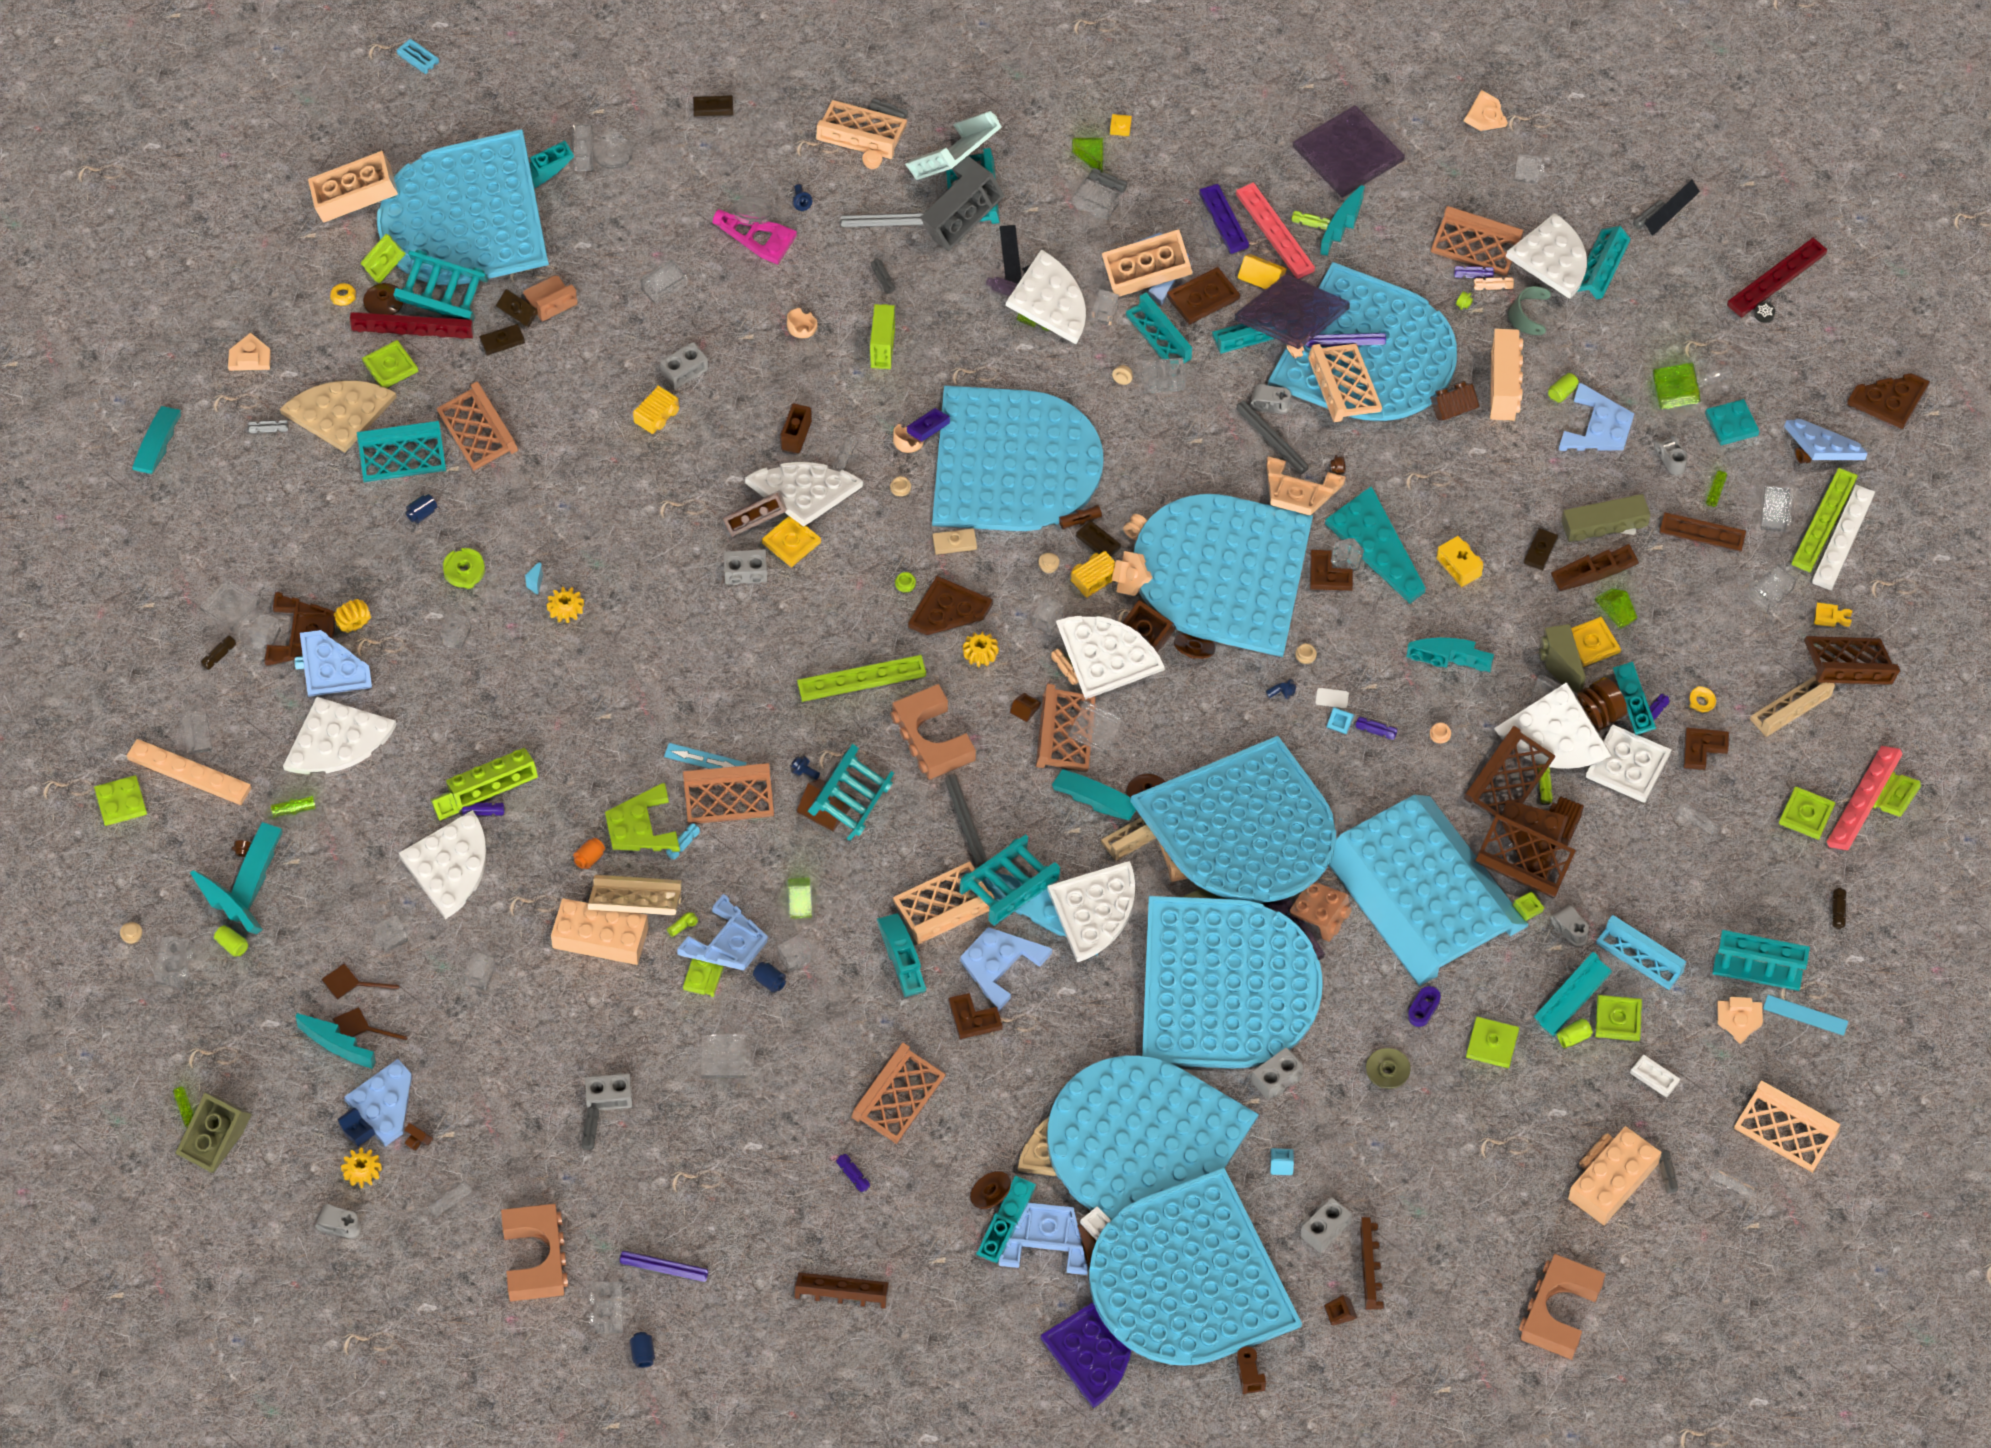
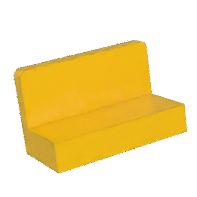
M1248 254L1244 257L1238 279L1275 292L1279 279L1285 275L1287 268Z

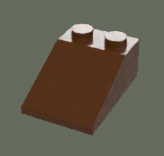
M1138 600L1122 622L1141 634L1156 652L1164 646L1175 631L1173 622L1140 600Z

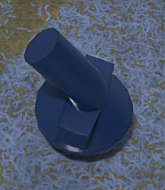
M797 184L794 186L795 196L792 202L798 211H806L812 205V197L809 193L803 192L801 184Z
M1289 679L1266 690L1268 697L1271 698L1282 692L1285 699L1294 696L1296 692L1294 680Z
M805 755L797 756L790 765L792 767L791 772L797 776L804 773L815 780L820 776V772L808 766L810 760Z

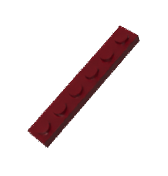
M1814 237L1729 299L1727 306L1742 318L1759 303L1765 301L1825 256L1828 249Z
M350 313L352 331L438 336L441 338L455 337L459 339H473L474 335L472 320Z

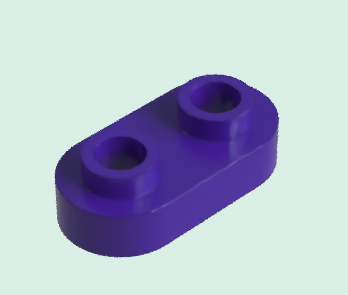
M1427 986L1420 990L1408 1012V1020L1412 1025L1422 1027L1428 1024L1440 1004L1441 994L1438 989ZM1426 999H1432V1002H1427ZM1420 1015L1422 1018L1418 1019L1415 1016Z

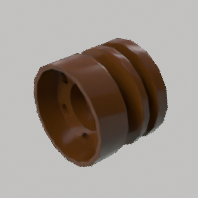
M1602 677L1589 685V688H1584L1580 692L1575 693L1597 732L1607 727L1609 722L1613 723L1627 714L1624 696L1609 678Z

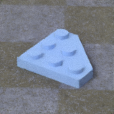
M1803 419L1786 420L1784 425L1785 429L1812 460H1865L1868 454L1860 443Z
M321 630L300 633L308 697L372 688L368 664L358 659L349 650L335 642Z
M399 1059L392 1062L344 1097L345 1102L352 1109L356 1108L362 1119L373 1127L376 1133L375 1136L385 1147L403 1134L412 1074Z

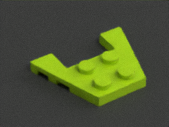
M661 783L605 812L613 850L640 851L641 848H653V851H662V849H672V852L680 851L676 831L653 836L647 807L669 803L665 783Z

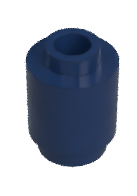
M430 494L422 495L406 506L407 511L405 513L411 522L419 523L433 514L438 506Z
M760 962L753 971L756 981L772 993L782 990L786 984V975L770 963Z
M646 1332L635 1333L629 1340L632 1361L637 1368L650 1367L654 1364L653 1360L655 1359L652 1336L647 1335Z

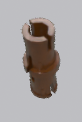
M1099 505L1084 510L1077 509L1075 513L1060 516L1059 524L1062 529L1077 524L1081 526L1087 521L1102 518V512Z

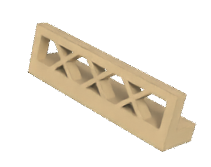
M1814 676L1753 714L1750 720L1767 737L1831 697L1835 684L1817 683ZM1815 683L1817 687L1808 692V688ZM1795 695L1801 696L1800 698L1792 702V697H1794ZM1785 706L1781 710L1775 712L1776 707ZM1767 716L1768 718L1763 723L1759 720L1760 717Z
M1142 817L1101 839V843L1113 859L1117 861L1154 840L1156 837L1147 824L1145 825ZM1135 829L1134 832L1128 834V831ZM1114 839L1118 840L1111 845L1109 844Z

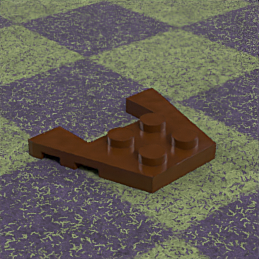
M275 592L273 611L294 613L289 646L267 645L265 665L269 666L295 660V657L303 656L300 633L321 630L333 639L336 623L335 611L312 603L309 605L300 602L298 598H289L283 596V593Z

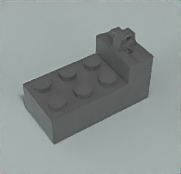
M966 156L952 168L959 180L920 217L932 239L947 251H950L1005 197L993 174L969 156Z

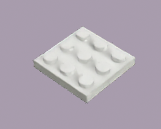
M1612 725L1604 740L1612 756L1602 762L1591 765L1586 778L1645 803L1671 754V749Z

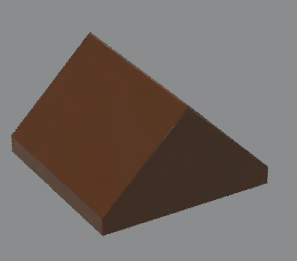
M818 779L808 783L797 813L834 832L841 821L825 810H819L815 816L807 812L826 782ZM846 793L847 795H849L850 797H852L854 800H856L855 797H853L852 795ZM835 796L828 797L830 804L844 814H847L851 807Z

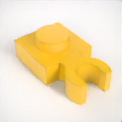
M1817 602L1814 624L1835 627L1837 622L1844 627H1849L1852 620L1844 617H1851L1852 610L1843 609L1838 611V605Z

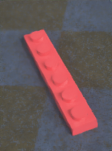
M1254 182L1237 189L1236 196L1295 278L1298 280L1313 273L1315 266Z
M1886 746L1880 747L1828 838L1827 843L1829 847L1849 850L1903 755L1901 749Z

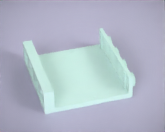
M988 111L954 123L953 126L962 137L948 150L943 148L909 160L905 165L916 180L952 169L1002 127L997 116Z

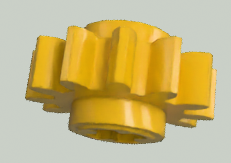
M564 587L561 588V592L553 590L554 597L548 596L547 611H550L551 618L557 616L558 622L565 618V621L569 623L571 617L575 620L578 619L577 613L583 614L584 599L581 598L580 592L574 594L572 587L569 591H565Z
M362 1147L359 1149L358 1154L351 1150V1158L345 1156L343 1158L345 1164L341 1165L344 1180L350 1179L351 1186L359 1182L361 1188L364 1187V1182L373 1185L372 1178L379 1179L378 1172L382 1170L379 1156H373L371 1149L364 1153Z

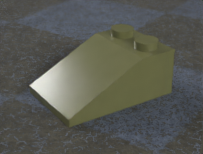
M1570 624L1545 628L1544 636L1541 637L1542 647L1539 648L1540 660H1544L1546 669L1562 685L1568 683L1574 694L1580 692L1584 688L1586 677Z
M204 1093L175 1154L214 1173L243 1134L252 1114L217 1095Z

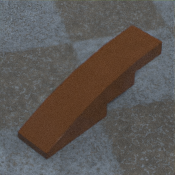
M1627 544L1613 552H1610L1608 549L1591 558L1588 554L1551 572V575L1559 591H1563L1612 576L1639 564V561L1630 544Z

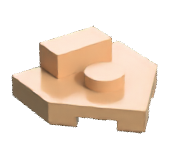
M1483 90L1480 91L1464 119V122L1480 131L1502 128L1508 124L1506 117L1503 116L1499 99Z
M249 333L229 349V370H270V348L252 333Z
M1124 551L1123 560H1116L1112 581L1118 582L1116 592L1135 596L1140 591V588L1152 579L1150 571H1147L1145 566L1146 560L1143 554Z
M1730 997L1729 1001L1717 1002V1024L1731 1033L1738 1043L1744 1042L1751 1033L1762 1026V1002H1752V998Z

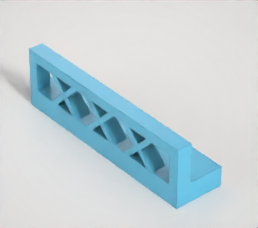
M1614 915L1610 917L1606 929L1596 940L1597 945L1668 990L1672 988L1684 972L1686 965L1684 959ZM1610 934L1617 939L1618 944L1610 945L1604 940ZM1631 947L1635 950L1636 956H1627L1624 954L1623 948ZM1650 959L1654 962L1655 967L1646 968L1642 965L1641 960ZM1669 971L1674 976L1668 982L1661 977L1660 972Z

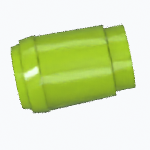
M1572 373L1563 375L1548 389L1549 397L1558 403L1563 402L1578 386L1579 381L1577 377Z
M226 925L219 927L214 934V939L234 957L242 956L248 948V941Z
M1581 1018L1557 1032V1038L1562 1047L1567 1048L1590 1038L1593 1032L1588 1021Z

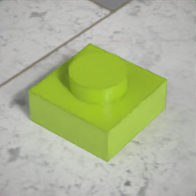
M450 791L430 799L439 821L459 813L453 794Z
M1532 891L1518 898L1513 903V906L1525 921L1537 916L1544 910V906Z

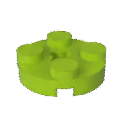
M461 548L462 551L457 552L454 550L443 561L444 578L456 587L471 589L485 574V564L479 552L470 548ZM465 565H468V569L465 571H462L459 568L460 566L464 567Z

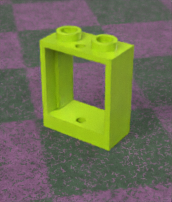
M874 304L870 340L871 368L891 369L895 336V305Z

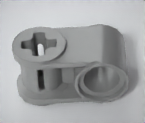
M1258 384L1254 388L1250 405L1257 411L1285 414L1291 409L1289 401L1291 393L1284 387Z
M1672 435L1669 439L1662 442H1654L1655 452L1668 471L1673 475H1682L1686 471L1688 454L1680 444L1677 436Z
M1568 904L1550 916L1552 925L1572 946L1583 947L1587 944L1589 925L1581 918L1574 907Z
M330 1204L323 1205L315 1227L324 1233L335 1234L348 1239L359 1236L362 1229L355 1212Z

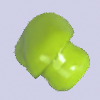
M686 912L667 928V932L671 937H674L688 926H695L698 923V918L695 916V913Z

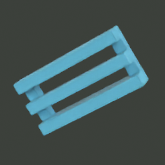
M411 38L397 49V54L424 74L428 73V69L434 68V64L437 65L439 63V58ZM420 54H422L424 57H426V58L429 59L430 61H427L426 59H424Z

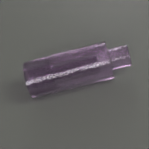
M997 276L995 279L988 277L986 285L991 286L992 291L1010 296L1018 285Z

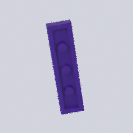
M1219 184L1200 189L1199 195L1229 253L1232 254L1248 249L1249 242Z

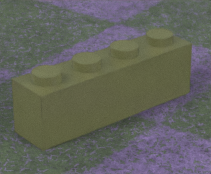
M1640 494L1563 510L1561 523L1568 542L1582 541L1586 538L1602 537L1605 534L1615 532L1621 533L1633 528L1641 529L1648 526L1651 514L1644 495Z

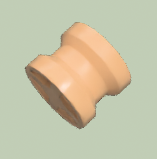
M1133 514L1130 517V522L1126 523L1123 527L1125 534L1137 540L1147 520L1139 514Z

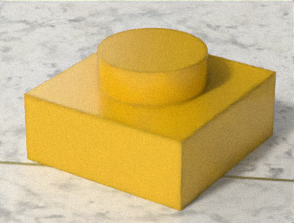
M1112 114L1110 134L1130 136L1132 116Z

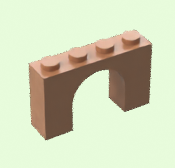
M939 684L893 702L892 712H890L894 724L898 723L900 727L899 730L903 740H907L909 743L911 755L917 757L920 771L926 773L929 780L976 761V749L967 733L946 742L933 743L925 740L917 731L919 726L926 720L948 712V700Z
M556 1204L501 1210L504 1240L533 1237L544 1241L550 1248L547 1259L539 1266L530 1269L506 1271L510 1302L565 1295L564 1287H568L567 1273H562V1266H566L565 1252L561 1253L560 1246L564 1245L563 1232L558 1230V1225H562L561 1211L557 1212Z
M1554 1254L1552 1261L1547 1260L1543 1269V1273L1546 1274L1544 1280L1539 1279L1535 1292L1538 1294L1536 1299L1531 1298L1527 1308V1311L1530 1312L1528 1318L1523 1317L1519 1330L1522 1331L1520 1340L1572 1360L1579 1345L1582 1331L1555 1320L1549 1314L1546 1302L1553 1295L1562 1292L1573 1293L1596 1302L1606 1273Z

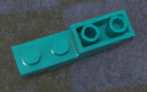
M562 141L530 157L534 189L552 178L573 159L574 154L566 141Z
M1438 637L1409 642L1406 657L1414 661L1430 663L1436 667L1447 668L1450 661L1460 666L1465 665L1475 668L1478 671L1491 672L1494 654L1475 649L1476 642Z
M1633 661L1613 667L1619 689L1626 701L1627 713L1635 735L1656 729Z
M899 914L877 918L889 959L893 961L904 998L926 992L927 989L920 971L921 964Z
M1015 1175L1010 1191L1004 1198L998 1213H995L976 1253L977 1256L998 1264L1001 1254L1004 1253L1006 1245L1016 1230V1226L1037 1187L1036 1184Z

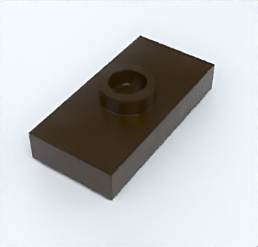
M733 95L693 97L694 117L733 115Z
M505 289L496 304V307L527 327H530L538 314L536 307L508 289Z
M518 324L479 336L486 355L525 343Z
M1091 520L1076 532V537L1098 554L1106 551L1109 556H1112L1121 548V544Z
M1539 528L1524 559V564L1543 571L1559 535Z

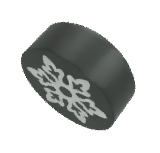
M1767 302L1759 303L1755 308L1754 316L1758 321L1768 323L1774 319L1775 307Z

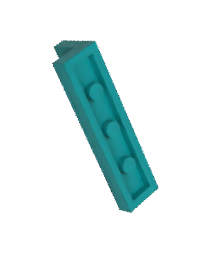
M1621 226L1601 229L1587 258L1585 276L1577 292L1589 290L1596 299L1604 297L1631 240Z
M1147 292L1140 295L1139 305L1126 311V316L1171 370L1192 360V346ZM1142 311L1145 314V320L1136 318L1134 314ZM1146 325L1155 327L1157 332H1147ZM1157 340H1166L1169 343L1168 347L1159 346ZM1169 353L1178 354L1180 358L1172 362L1168 356Z
M1289 311L1213 331L1212 337L1220 354L1294 334L1298 321L1295 315L1291 316Z
M1592 952L1534 1016L1537 1024L1554 1037L1609 977L1612 970L1600 961L1596 953Z

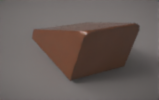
M1023 693L1013 701L1010 713L1027 722L1041 706V702Z
M1344 1295L1324 1305L1332 1326L1357 1318L1350 1298Z

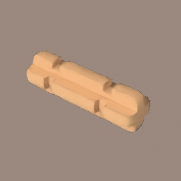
M1502 277L1485 278V280L1483 278L1474 279L1475 290H1483V288L1486 290H1499L1502 287L1513 289L1514 287L1512 277H1505V279H1502Z
M1056 649L1051 653V658L1055 663H1058L1057 666L1063 674L1069 677V682L1072 685H1076L1079 682L1071 662L1064 656L1065 654L1061 649Z
M1608 1133L1603 1135L1598 1143L1581 1159L1579 1165L1584 1170H1587L1614 1138Z

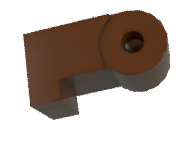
M1250 1346L1242 1347L1237 1353V1370L1242 1394L1262 1392L1266 1389L1265 1374H1258L1256 1367L1257 1352Z

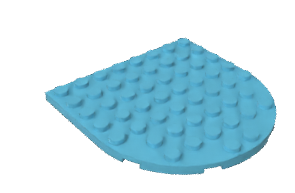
M522 129L438 148L421 155L422 158L416 160L411 165L408 163L394 176L398 195L382 200L380 209L377 212V228L380 240L385 234H388L404 250L406 254L396 266L408 275L414 263V260L408 255L409 250L414 252L421 250L426 252L427 256L465 268L473 269V267L482 269L485 271L484 273L488 279L549 265ZM422 263L417 279L428 283L433 266ZM441 269L436 284L448 285L452 272ZM460 275L457 285L470 283L471 278Z
M1332 262L1291 338L1294 341L1298 340L1304 348V351H1302L1303 356L1301 358L1299 356L1293 358L1286 347L1268 380V386L1287 388L1291 395L1328 409L1308 359L1312 347L1306 346V335L1385 333V345L1357 346L1381 403L1382 410L1381 412L1349 417L1369 421H1388L1405 418L1432 405L1430 397L1436 395V390L1448 388L1456 368L1457 343L1447 319L1440 311H1436L1429 305V301L1404 288ZM1321 346V348L1334 347V346ZM1352 351L1343 353V355L1351 359L1355 357ZM1331 354L1325 355L1327 359L1333 362L1337 358ZM1340 359L1337 362L1338 365L1346 369L1350 365ZM1354 366L1351 367V372L1357 375L1361 374L1359 369ZM1333 368L1332 374L1341 378L1343 373ZM1347 375L1343 379L1352 385L1356 381ZM1360 382L1356 385V387L1365 392L1368 389L1366 385ZM1339 385L1338 389L1345 394L1349 392L1348 388ZM1353 391L1350 394L1351 397L1358 401L1363 397ZM1366 398L1362 402L1368 406H1374V403ZM1348 401L1345 402L1347 409L1356 407V405Z
M944 386L942 412L950 416V423L940 429L932 526L1006 531L1039 530L1042 526L1053 523L1055 525L1059 524L1060 516L1075 513L1077 509H1083L1091 500V496L1096 488H1098L1102 477L1103 449L1094 426L1077 408L1058 397L1037 391Z
M1199 494L1173 501L1154 513L1145 523L1137 537L1134 553L1144 555L1146 560L1145 566L1152 575V579L1140 588V595L1150 608L1173 622L1176 629L1183 633L1283 657L1313 515L1301 514L1288 509L1220 494Z
M1279 736L1131 796L1130 802L1179 870L1199 887L1226 899L1263 903L1294 896L1310 887L1321 877L1333 856L1336 830L1332 811L1322 794Z
M1149 896L1142 1056L1160 1059L1175 1066L1247 1068L1265 1063L1286 1047L1291 1050L1303 1039L1318 1013L1323 984L1320 962L1313 949V945L1299 926L1281 912H1275L1256 902L1234 899Z
M1119 1056L1088 1066L1076 1074L1060 1091L1048 1121L1047 1148L1052 1167L1058 1179H1061L1069 1190V1193L1089 1210L1092 1211L1098 1207L1112 1220L1122 1209L1142 1198L1226 1168L1259 1114L1171 1063L1146 1056Z
M1225 1168L1142 1198L1128 1205L1110 1223H1107L1095 1243L1089 1267L1090 1292L1095 1308L1103 1323L1121 1343L1148 1359L1171 1365L1204 1364L1234 1354L1242 1347H1252L1302 1326V1322Z

